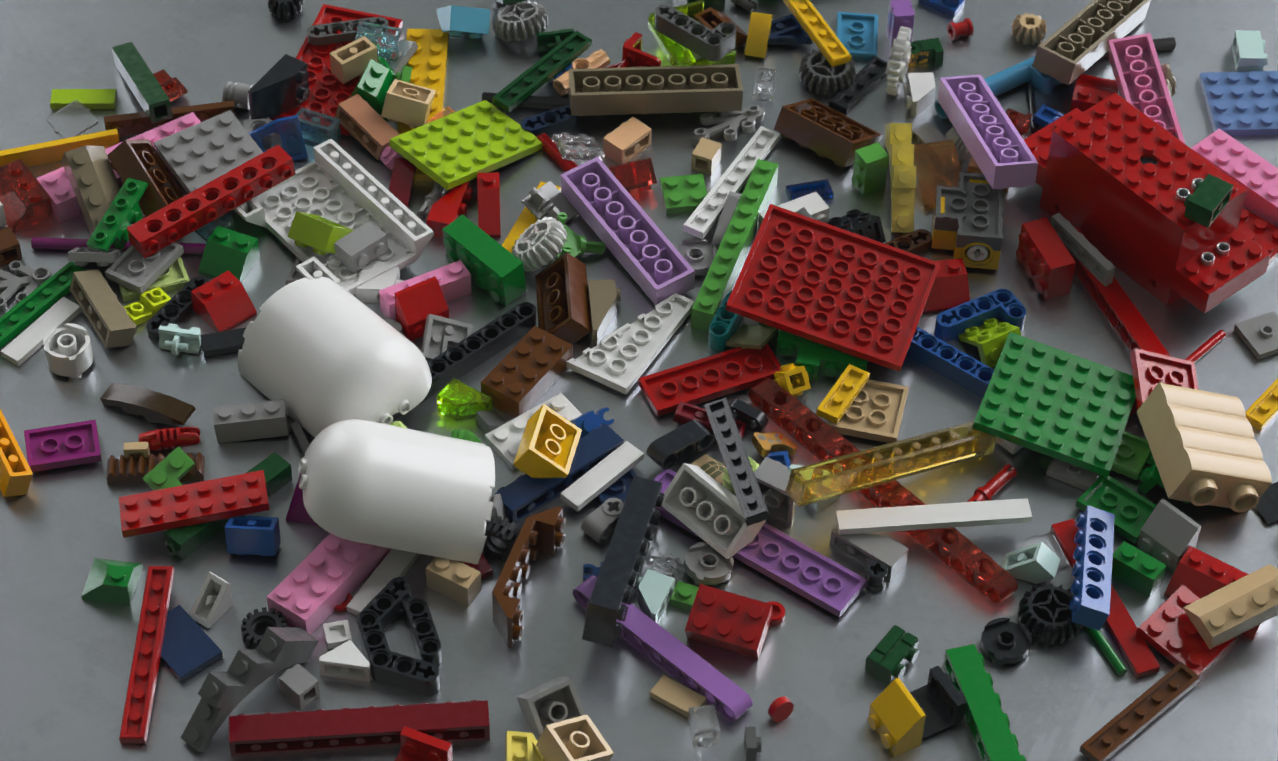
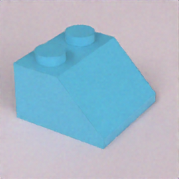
M454 5L437 9L442 32L450 33L451 37H462V34L469 35L470 39H482V36L489 35L490 9Z

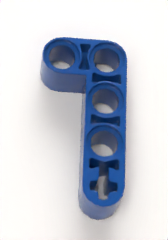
M998 289L939 313L936 317L934 336L944 342H949L959 338L960 334L965 333V329L984 325L983 322L991 318L1017 326L1021 332L1024 329L1026 308L1010 290Z

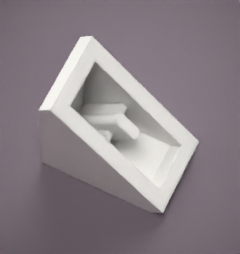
M209 572L189 614L190 617L206 628H211L233 606L231 584L214 573Z
M351 640L319 658L320 676L364 682L371 681L370 663Z

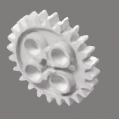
M901 26L897 38L893 41L889 54L890 59L886 68L888 80L887 94L897 96L900 85L904 82L908 69L907 63L910 62L911 28Z

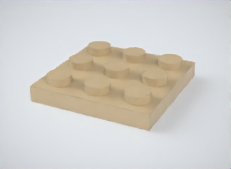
M869 379L838 424L828 421L827 431L891 444L897 443L909 387Z

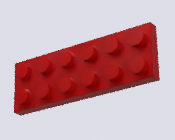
M768 344L761 350L741 349L738 347L638 378V385L658 417L676 411L680 401L696 405L775 379L774 373L781 371V364Z
M264 470L119 497L123 538L270 510Z

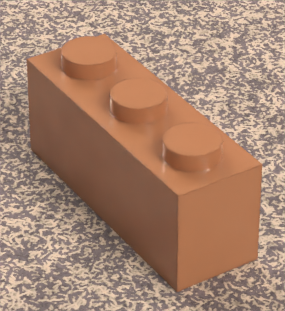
M358 94L338 104L335 119L379 160L384 148L389 146L390 138L400 134Z

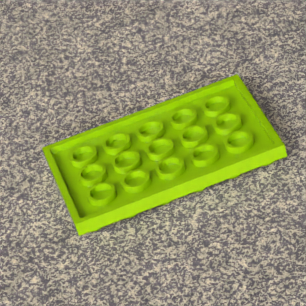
M487 100L390 138L389 146L446 190L477 178V173H489L540 151L543 147L542 142L534 134L525 131L520 124Z

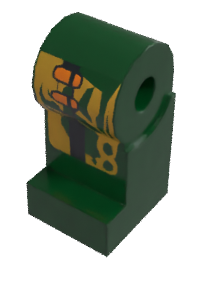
M939 38L911 42L910 62L907 63L909 67H915L924 63H933L934 66L943 65L944 50Z

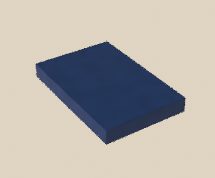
M178 605L168 611L160 660L180 682H183L222 658L223 652L190 615Z

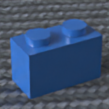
M236 516L229 518L225 526L227 553H236L237 555L257 554L261 556L276 555L281 544L279 517Z

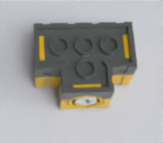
M966 172L959 173L958 187L937 186L932 220L931 248L954 250L953 259L962 258L965 267L998 270L1003 241L1004 189H992L983 174Z

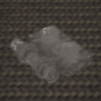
M564 132L552 135V142L557 143V148L563 159L590 161L596 157H599L601 161L604 159L605 154L599 143L594 142V137H589L586 134H578L576 136Z

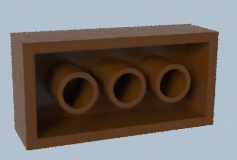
M534 326L481 381V401L513 418L529 411L568 369L566 368V361L573 358V345Z

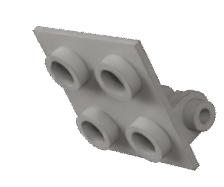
M551 181L539 189L534 187L529 192L530 195L521 201L538 220H542L544 217H552L557 220L558 214L564 212L568 217L566 219L567 222L579 214Z

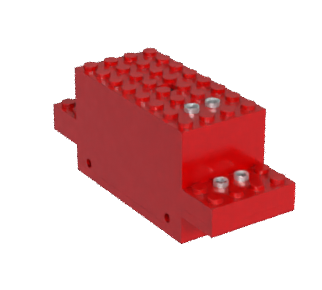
M1117 93L1110 95L1084 112L1075 108L1024 139V142L1038 162L1035 183L1043 188L1039 207L1050 216L1060 213L1074 228H1079L1087 240L1107 260L1111 261L1114 266L1164 305L1168 306L1180 297H1184L1205 314L1266 273L1271 253L1237 229L1247 190ZM1208 174L1234 185L1230 202L1209 228L1184 217L1186 209L1184 201L1188 194L1194 193L1197 183L1200 180L1203 181Z

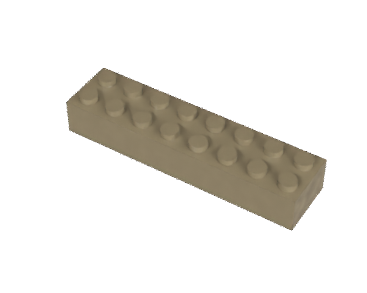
M1093 0L1038 46L1032 67L1043 74L1057 79L1061 83L1070 85L1108 52V40L1125 37L1145 20L1151 0Z
M739 64L569 69L568 90L571 116L742 111L743 87Z

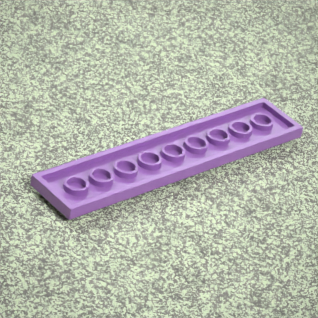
M670 469L662 470L653 480L663 483L661 493L666 491L677 474ZM658 507L662 517L699 537L665 508ZM764 523L751 543L732 556L838 617H841L867 585V579L767 523Z

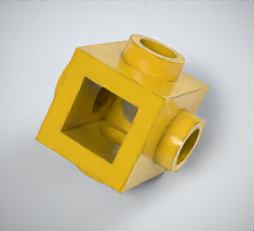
M794 363L781 366V371L774 373V386L780 395H788L789 398H794L802 395V391L811 389L805 366H794Z

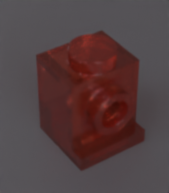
M1008 108L1006 114L1023 139L1030 129L1032 114L1027 113L1025 115Z

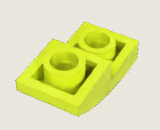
M160 287L140 294L139 301L123 307L126 309L131 321L137 326L151 319L171 298Z

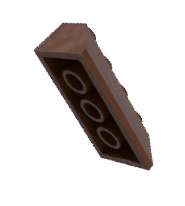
M124 140L107 155L111 161L112 168L121 177L122 184L125 183L127 178L148 183L147 189L138 201L145 217L184 196L150 140Z
M565 253L535 275L538 327L568 343H575L591 332L587 272L584 263L569 253Z

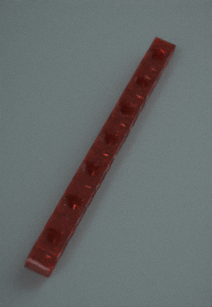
M766 378L748 391L749 399L757 408L877 508L926 505L772 379ZM954 527L906 531L993 603H1002L1018 590V584L1011 574Z

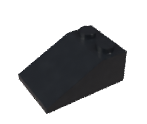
M285 54L248 91L251 120L270 119L297 108L303 101L308 99L310 89L306 62Z

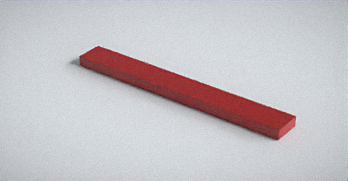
M1074 519L1052 524L1050 530L1073 568L1076 562L1073 559V554L1077 547V544L1074 543V538L1078 527H1075ZM1111 583L1110 615L1105 621L1107 629L1136 679L1159 672V663L1146 641L1136 633L1138 628Z
M148 566L119 735L121 744H146L174 577L173 566Z

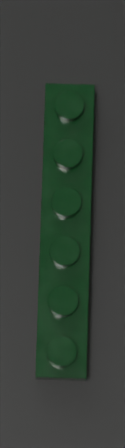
M576 30L494 95L493 104L508 113L511 112L592 47V39Z

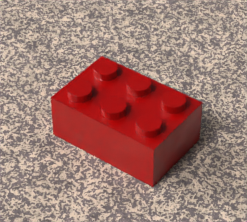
M1047 217L1022 223L1021 233L1018 236L1019 244L1018 249H1016V257L1024 265L1028 277H1031L1034 281L1037 291L1041 292L1045 300L1070 294L1076 262Z
M700 584L685 627L686 637L690 640L759 659L773 616L772 604Z

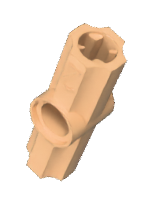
M600 49L585 59L579 58L574 60L571 69L605 68L610 64V58L605 51ZM569 70L553 80V87L561 96L569 93Z

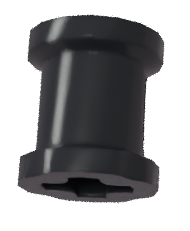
M873 560L866 566V573L868 575L865 577L867 579L865 588L870 592L878 593L886 587L885 577L888 574V567L880 560Z

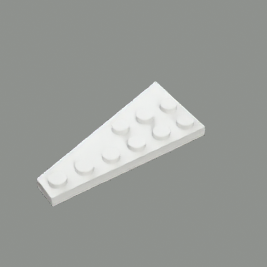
M674 293L655 305V309L648 314H641L632 324L627 323L601 339V343L594 348H587L582 351V355L578 358H571L566 361V368L627 394L690 315L695 301Z

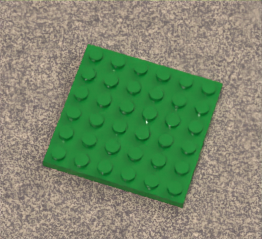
M1009 332L972 428L1108 477L1136 397L1133 375Z

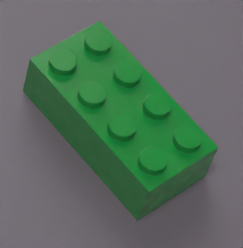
M463 214L442 229L443 243L446 249L445 256L448 262L451 264L461 260L470 272L471 278L476 281V284L481 289H486L494 300L500 301L507 307L527 292L523 262Z

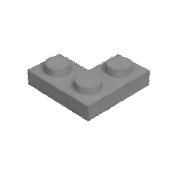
M429 314L426 318L421 351L426 361H431L445 352L447 344L456 345L470 336L473 325Z

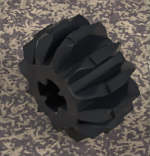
M268 0V9L272 16H278L279 20L282 18L288 20L289 17L296 18V15L301 13L303 0Z

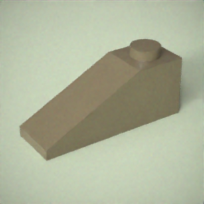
M615 279L588 280L593 346L598 345L616 313L617 302H621L620 288H616Z

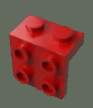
M635 32L630 38L625 40L622 61L628 59L630 62L629 67L661 66L662 61L660 58L642 51V34Z

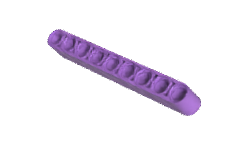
M594 575L587 578L573 590L575 600L586 610L598 578ZM626 604L628 613L625 622L620 621L623 624L620 637L679 683L706 697V704L728 721L735 722L752 707V699L743 689L633 604Z

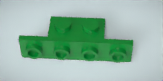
M132 178L126 179L87 241L89 248L107 252L112 243L115 248H124L126 243L130 241L126 228L143 219L138 201L148 187L147 182Z

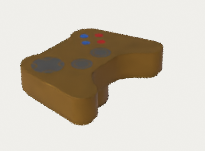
M778 431L770 433L756 432L752 438L753 445L762 457L777 451H787L788 455L793 456L798 448L796 444Z

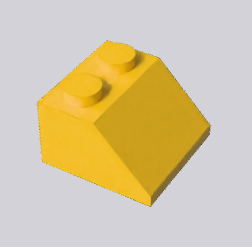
M899 678L894 679L870 704L869 716L867 717L868 723L873 730L878 732L884 747L890 749L894 756H898L921 745L926 714Z

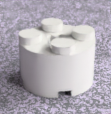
M67 323L64 324V327L58 329L55 326L45 334L43 346L49 371L60 376H69L75 379L79 378L91 366L93 351L90 337L84 327L78 324Z

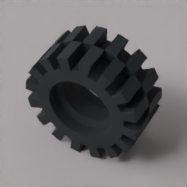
M491 516L490 521H486L485 536L487 537L483 550L485 552L489 551L491 557L495 555L498 560L503 558L504 561H507L521 529L519 527L515 528L516 524L514 522L510 524L507 518L502 520L501 516L496 518Z
M264 607L262 612H259L257 608L253 610L254 615L250 612L247 614V619L244 618L242 620L243 625H241L243 644L245 643L246 649L257 648L263 637L255 634L258 629L287 627L286 619L284 616L282 617L281 612L278 611L275 614V609L273 608L267 612V608Z

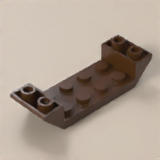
M557 506L526 518L492 591L493 623L506 646L510 649H513L516 640H521L524 632V626H521L524 611L521 610V600L515 597L518 598L521 593L523 578L527 579L529 576L531 561L536 560L538 552L555 556L558 547L562 548L564 544L565 534L562 531L566 519L563 518V507Z

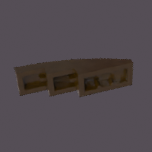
M112 383L100 398L105 406L122 407L125 414L144 415L146 421L151 423L184 425L196 410L193 405L174 397L126 384Z

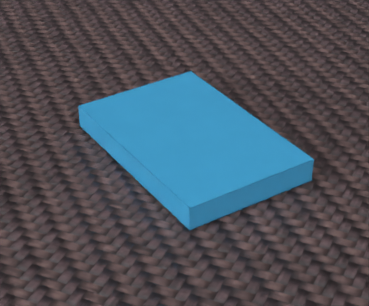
M837 12L836 36L851 54V60L870 61L874 56L877 57V14Z

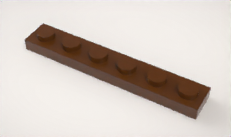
M234 101L171 108L173 118L153 124L145 111L104 116L105 130L117 129L119 137L142 134L192 112L201 122L229 110L235 115Z
M1180 662L1080 746V752L1091 761H1107L1199 683L1200 676Z

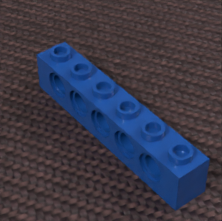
M1088 505L1083 514L1079 513L1075 522V527H1078V531L1074 538V543L1077 544V547L1074 551L1073 559L1076 562L1072 570L1074 581L1071 586V593H1073V598L1069 610L1072 611V622L1100 631L1110 615L1115 514Z

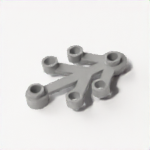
M751 105L742 111L718 112L719 117H713V114L710 112L702 113L700 115L702 125H719L707 130L705 128L695 129L692 134L693 144L697 146L702 137L710 140V136L724 131V139L726 141H734L737 139L740 123H742L743 133H752L755 131V123L763 120L765 110L758 105Z
M18 260L10 262V273L0 269V279L4 280L0 281V290H4L0 294V303H2L0 304V312L7 308L6 302L21 286L28 285L23 292L16 294V304L53 275L52 272L43 266L32 269L23 265ZM23 274L25 277H18L17 275Z

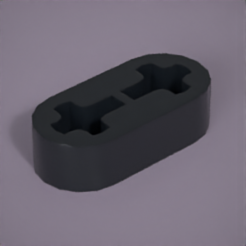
M734 399L729 404L734 419L747 423L746 428L754 433H761L768 425L767 416L739 399Z

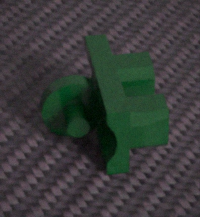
M574 29L536 33L538 54L544 55L549 53L574 33Z

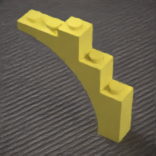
M912 123L885 124V147L889 155L891 181V232L910 233L914 231L916 166H914V144H911Z

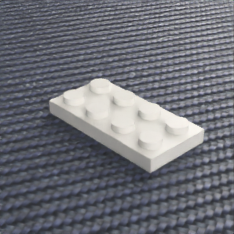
M562 393L485 434V441L512 470L517 468L513 463L527 421L543 404L569 422L582 415Z

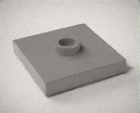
M1274 311L1235 324V332L1258 360L1278 354V316Z

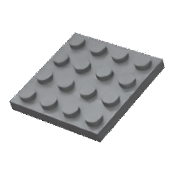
M231 110L153 142L158 155L188 194L263 153Z

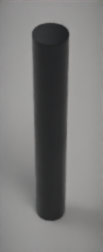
M1028 85L1026 87L1030 133L1034 134L1039 131L1038 124L1032 122L1034 115L1037 113L1035 90L1033 85Z

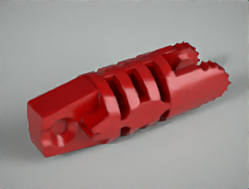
M189 426L164 428L162 430L156 429L140 433L138 441L148 442L149 450L154 451L176 449L178 446L180 448L194 446L200 442V428Z

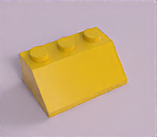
M543 404L527 421L513 465L532 478H565L569 473L582 430Z

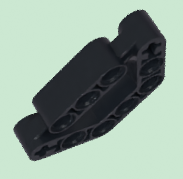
M394 578L357 616L358 637L365 658L370 663L371 677L375 681L424 696H433L440 690V672L438 667L442 663L441 642L427 602L422 598L413 597L410 582L406 578ZM403 612L418 659L390 651L384 633Z

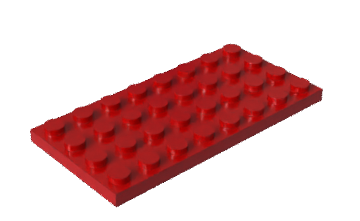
M323 4L312 26L383 17L388 21V33L385 36L372 39L386 60L402 28V19ZM356 28V29H354V31H362V30H363L362 28ZM334 31V32H333V34H340V33H342V31ZM306 36L296 59L307 63L310 95L297 108L272 117L269 120L298 115L300 126L350 136V133L335 119L338 104L350 98L360 76L343 84L331 73L330 53L353 41L311 45Z

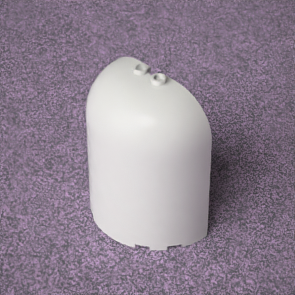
M320 276L316 279L302 278L282 287L269 297L259 308L261 312L255 321H250L243 334L245 341L242 349L238 351L239 374L268 399H284L287 415L295 422L298 421L300 426L313 437H316L328 426L349 419L367 420L389 425L393 422V415L395 413L407 414L422 402L428 394L432 383L429 365L416 345L341 285L330 278Z
M343 420L322 430L309 445L299 463L298 471L302 473L299 488L303 489V502L307 513L320 527L335 536L354 542L478 564L487 537L485 536L486 521H490L493 502H490L492 488L495 487L493 453L490 447L482 443L367 420Z

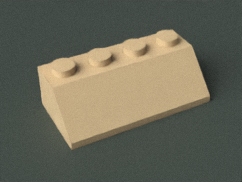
M1268 564L1183 608L1209 649L1278 615V568Z

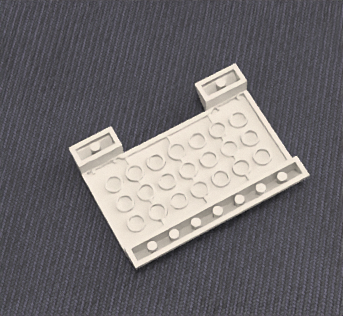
M332 139L313 147L315 161L295 170L296 175L234 208L245 221L265 227L295 254L303 262L296 266V270L304 278L309 280L316 279L318 276L330 278L352 295L357 293V287L395 267L401 270L417 261L434 235L432 229ZM296 211L319 215L353 230L370 221L387 234L389 251L375 260L390 265L358 281L361 270L374 267L375 260H373L372 265L364 266L353 273L336 259V253H326L323 256L313 252V247L307 246V248L295 245V240L287 236Z

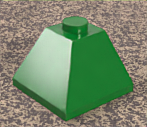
M94 558L81 596L82 599L131 605L143 564Z

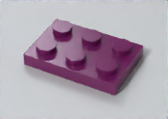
M96 419L24 430L27 461L32 472L102 461Z

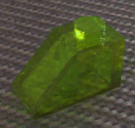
M455 378L437 394V411L456 421L476 418L477 411L492 410L491 397Z

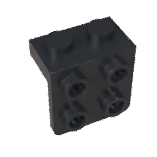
M939 665L930 669L927 685L910 692L926 714L922 738H926L963 720L967 704L966 698L961 691L958 692L950 676L944 673Z

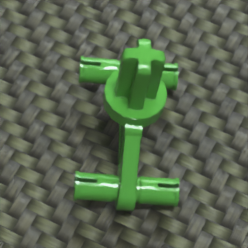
M564 212L558 214L557 221L564 226L567 232V241L564 243V247L560 249L561 253L557 255L555 261L565 253H569L575 258L583 256L585 252L604 254L605 243L587 241L585 236L577 235L565 224L568 218L567 214Z

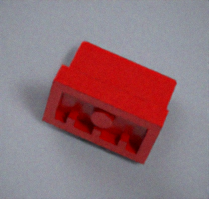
M404 726L400 733L401 750L394 761H453L452 743Z

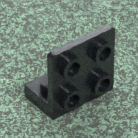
M853 209L846 212L847 215L833 217L828 220L827 224L881 243L886 242L880 217L869 212L865 213L859 211V209Z

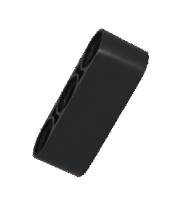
M692 420L654 440L648 446L646 454L663 470H667L705 450L712 443L714 435L698 420Z

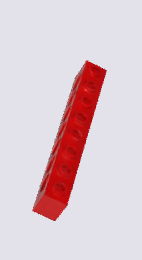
M279 145L272 147L127 227L130 244L145 259L296 175L293 158Z

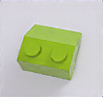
M296 211L287 237L294 239L295 245L307 248V246L313 247V252L325 256L326 253L335 254L334 243L354 230L319 215Z

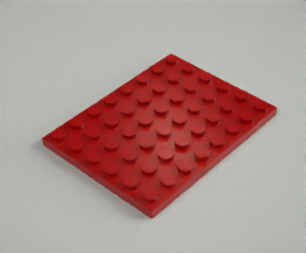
M770 204L728 299L725 310L900 372L941 263Z

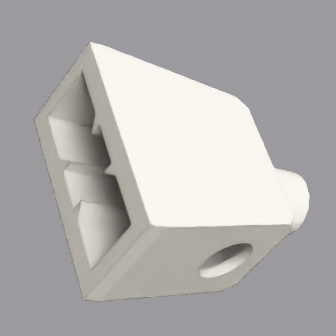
M375 260L374 267L361 270L358 281L390 264ZM373 261L368 263L366 266L372 265ZM395 267L357 287L356 298L362 303H380L379 290L404 281L400 280V269Z

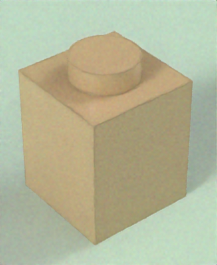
M702 137L692 153L691 169L711 176L721 160L722 143Z

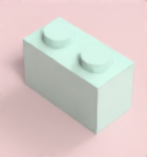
M1235 30L1232 50L1236 72L1262 71L1263 66L1267 65L1268 55L1264 53L1265 40L1261 38L1260 31Z

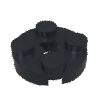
M997 618L986 624L982 632L980 644L983 652L992 659L994 664L999 666L1012 664L1023 660L1029 655L1031 634L1028 628L1019 621L1016 624L1010 622V618ZM1005 638L1006 640H1011V642L1006 644L1001 642V640Z

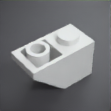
M933 72L908 73L907 82H903V93L907 94L906 109H910L911 117H916L934 102L936 86Z

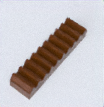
M200 452L196 456L188 453L187 455L195 462L196 466L179 481H204V456ZM130 454L129 458L120 455L119 459H116L114 455H111L107 463V484L145 483L142 478L166 457L159 454L155 458L152 454H149L148 458H145L143 454H140L138 458H135L133 454Z

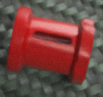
M965 18L962 22H949L947 24V33L952 41L965 35L967 37L973 36L974 28L969 18Z

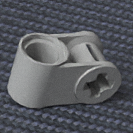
M618 498L607 499L584 519L581 530L598 543L603 544L614 533L624 503Z

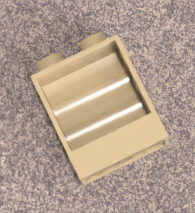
M1158 383L1137 410L1139 420L1169 499L1192 502L1196 506L1212 505L1231 508L1235 512H1247L1258 505L1259 498L1272 484L1270 471L1263 461L1262 451L1254 438L1252 426L1246 418L1244 406L1238 397Z

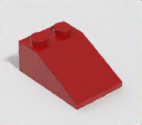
M1081 74L1076 81L1070 111L1077 108L1084 112L1110 95L1118 94L1116 81Z

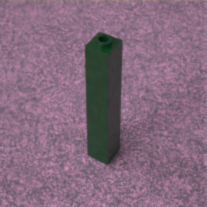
M129 42L112 47L115 66L152 124L173 118L168 96L134 44Z
M276 452L246 472L264 470L268 498L293 480L291 464ZM229 518L168 529L164 532L165 547L171 555H176L183 561L224 531Z

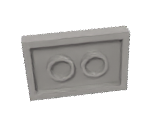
M173 242L144 259L131 245L105 271L106 278L143 294L184 253L183 246Z

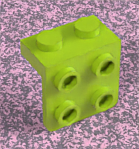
M995 318L985 320L983 322L984 325L979 327H969L965 329V333L959 335L960 341L978 346L981 363L990 368L997 365L1009 332L1021 335L1019 327L1007 322L998 321Z

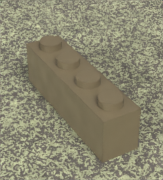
M99 269L74 272L69 290L105 348L131 345L136 334L135 323L129 318L126 309L122 307L117 299V295L108 285L107 279L103 277Z

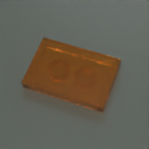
M954 139L914 145V166H916V175L924 208L934 207L937 186L958 187L961 168Z

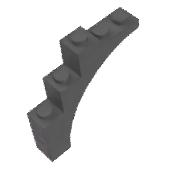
M267 627L257 648L238 650L227 672L208 673L198 692V695L202 698L189 720L181 739L196 751L204 752L225 719L251 691L282 669L298 663L308 662L319 640L301 627Z

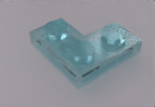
M359 21L356 40L365 36L372 43H376L377 55L379 57L396 60L400 28Z

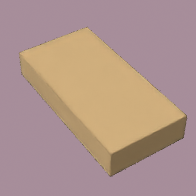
M665 675L660 678L650 691L652 699L691 720L696 717L706 704V697Z

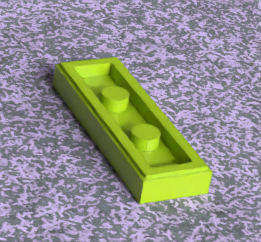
M52 89L50 108L115 109L117 89Z

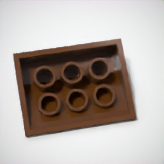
M814 99L782 106L774 130L778 131L783 138L797 141L800 147L816 151V155L833 160V163L839 167L852 165L855 159V150L877 143L882 138V134Z

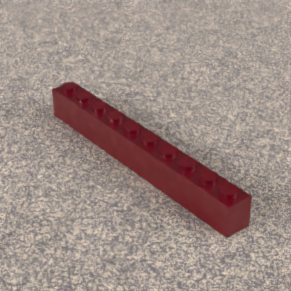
M488 700L448 701L445 703H420L417 705L398 704L385 707L369 706L367 708H342L336 710L318 709L315 711H291L288 713L268 712L255 715L240 714L229 716L231 757L401 746L400 733L404 726L449 743L489 741Z

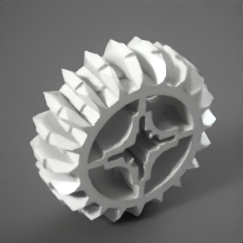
M544 217L542 220H537L535 224H531L528 229H525L519 235V239L515 241V245L512 247L511 254L523 262V268L526 272H533L537 268L541 269L550 260H554V257L559 254L560 249L564 247V243L567 241V232L564 226L555 218Z

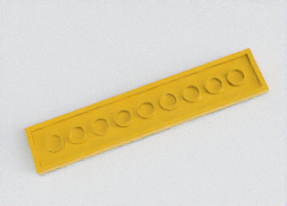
M407 28L406 40L414 41L418 45V49L405 65L412 67L410 83L436 90L428 119L425 123L427 124L443 116L449 33L442 32V29ZM398 122L397 132L399 134L415 129L409 127L406 123ZM416 168L414 181H434L419 168Z

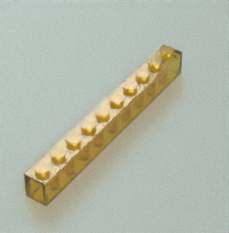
M974 421L792 469L786 492L797 506L800 507L992 454L998 437L973 429Z

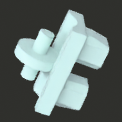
M170 323L167 326L160 325L158 328L160 349L171 350L172 355L176 356L180 352L199 354L201 352L200 328L191 327L187 330L181 329L177 324Z

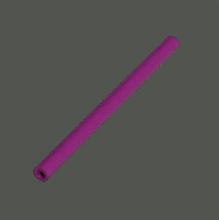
M32 237L31 247L36 249L73 250L76 247H88L87 241L89 239ZM130 241L126 243L122 252H125L131 246ZM175 242L183 246V254H203L206 243Z

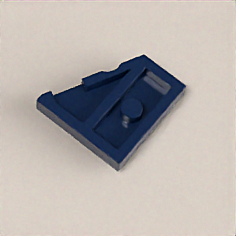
M793 14L771 22L768 44H813L812 39Z

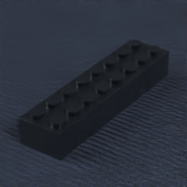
M634 476L588 603L582 640L611 647L614 638L620 637L623 626L620 621L625 622L628 613L626 604L631 605L634 590L631 588H637L640 576L638 572L642 573L645 563L643 556H648L651 544L649 541H653L656 530L654 525L658 526L661 512L658 507H662L665 496L664 493H661L663 483Z

